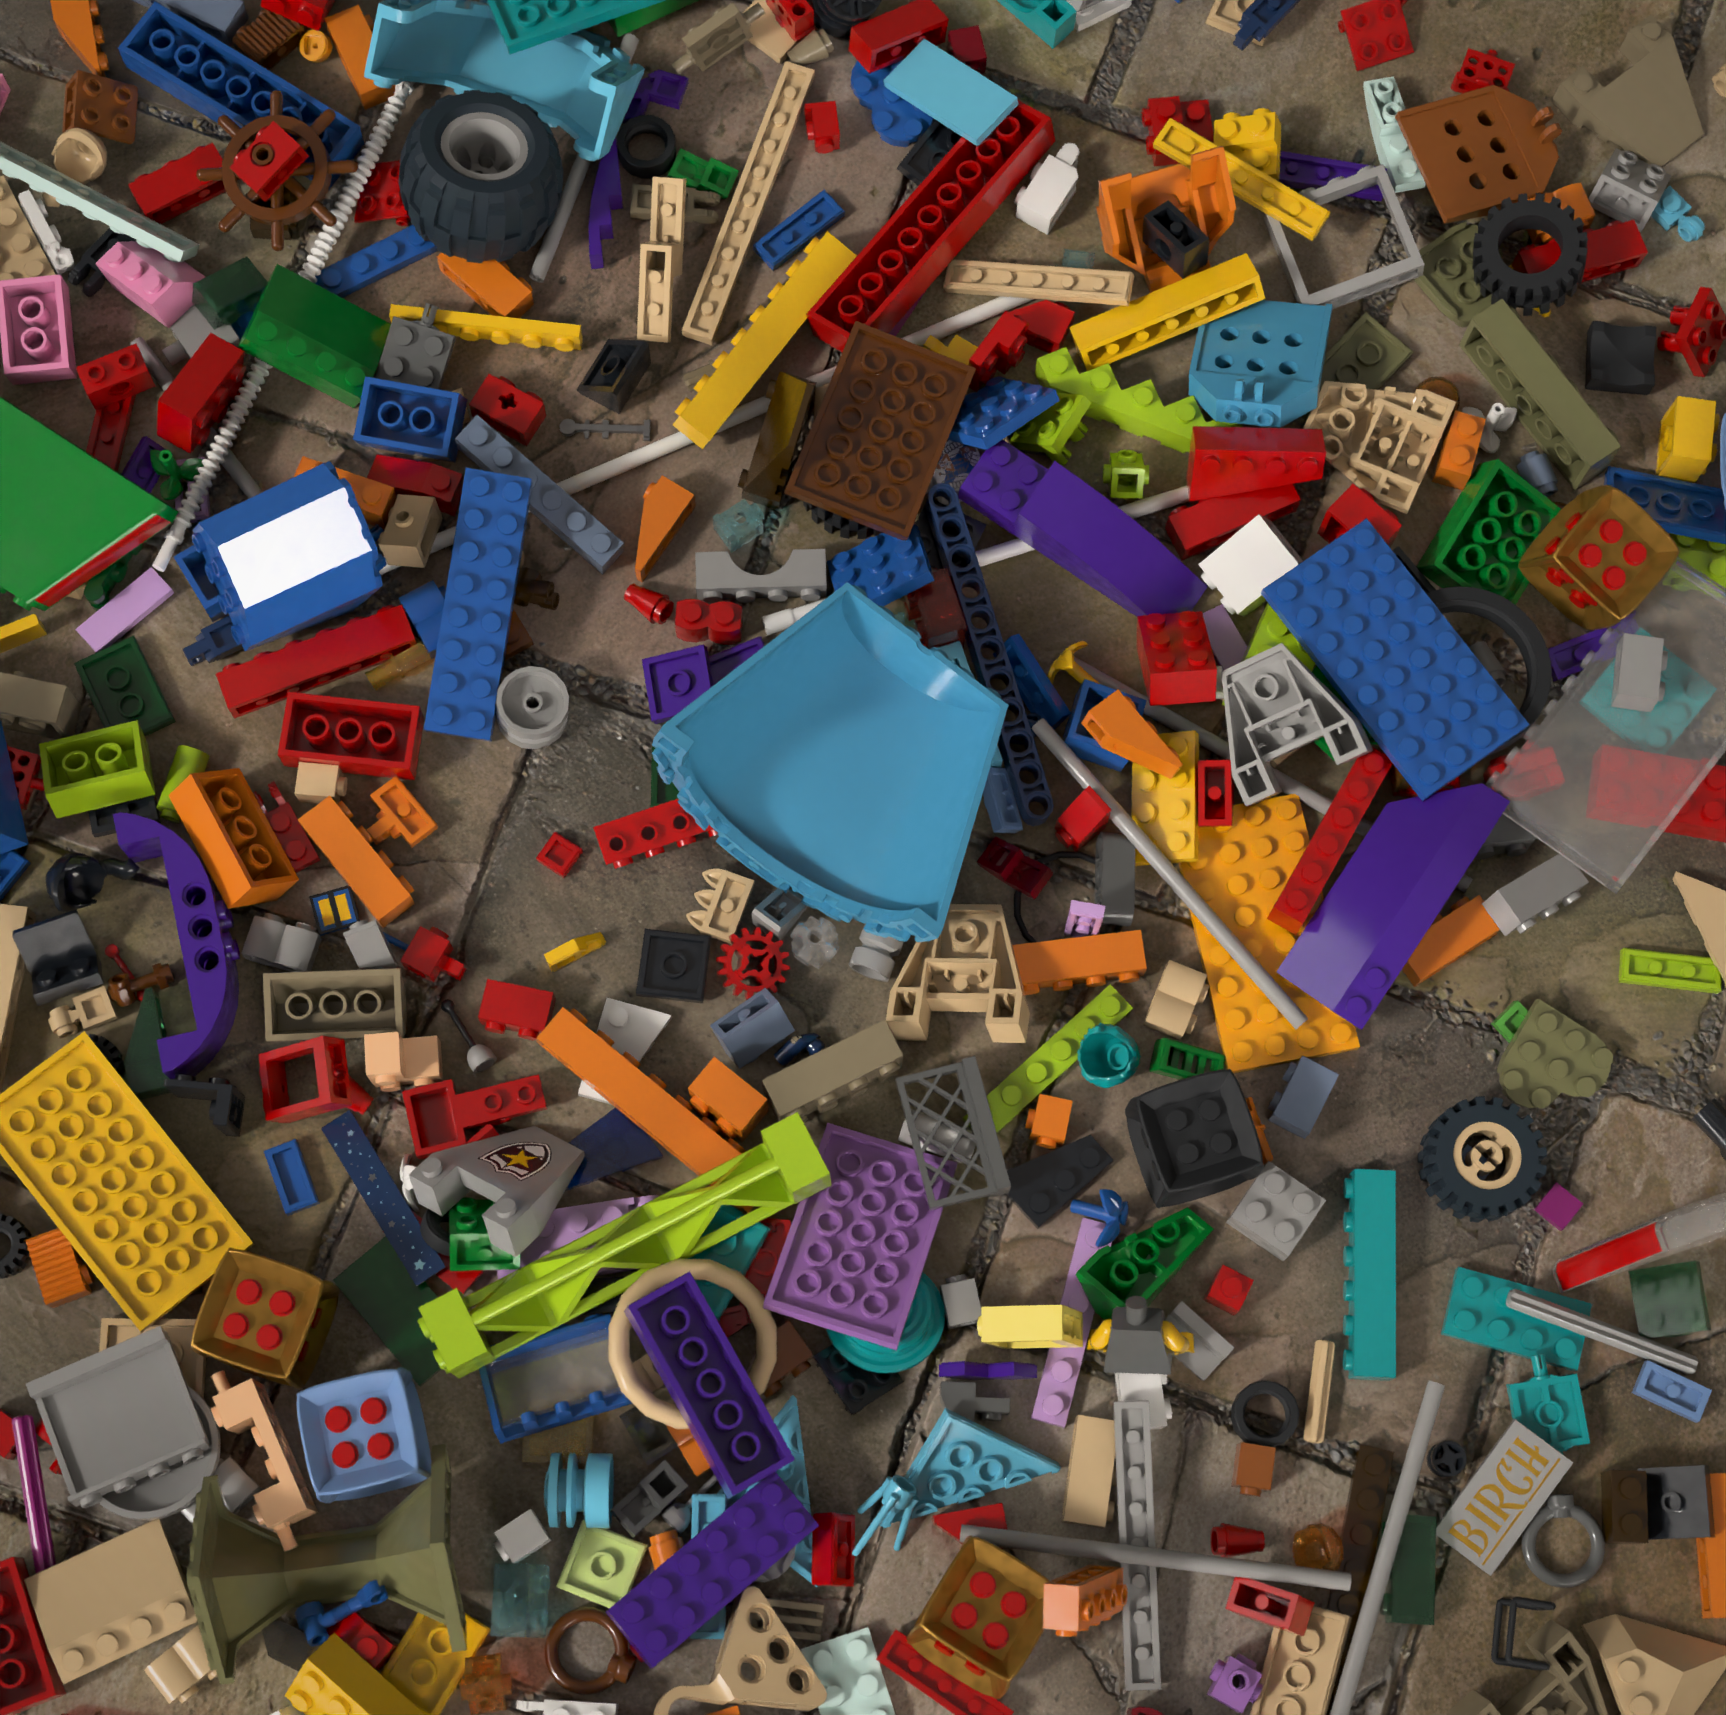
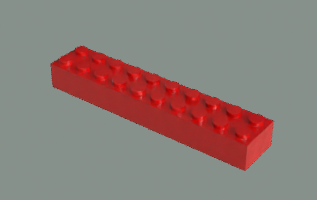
M1018 100V106L978 147L961 137L807 312L806 315L813 335L843 352L855 321L889 333L1054 144L1056 140L1051 117Z

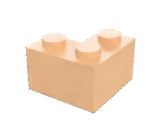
M399 1032L364 1035L366 1076L375 1088L380 1087V1091L393 1092L401 1090V1085L414 1084V1088L443 1081L441 1041L437 1035L402 1038Z

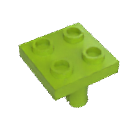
M1057 393L1060 401L1017 429L1009 442L1018 450L1044 452L1052 462L1056 461L1064 466L1068 462L1066 458H1071L1072 455L1064 446L1067 440L1070 438L1071 441L1078 442L1084 437L1083 433L1088 431L1087 426L1080 421L1091 405V402L1085 395Z

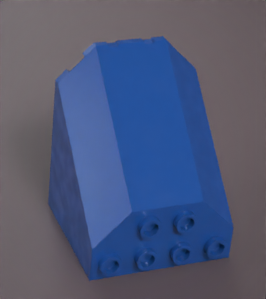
M330 461L199 522L193 529L192 541L198 553H203L207 562V565H205L207 577L212 584L216 583L220 593L218 602L221 610L225 615L229 614L233 623L231 627L233 638L237 645L242 644L245 652L350 613L383 586L381 574L375 560L379 559L378 549L369 531L367 522L358 505L351 485L345 478L339 479L336 468Z

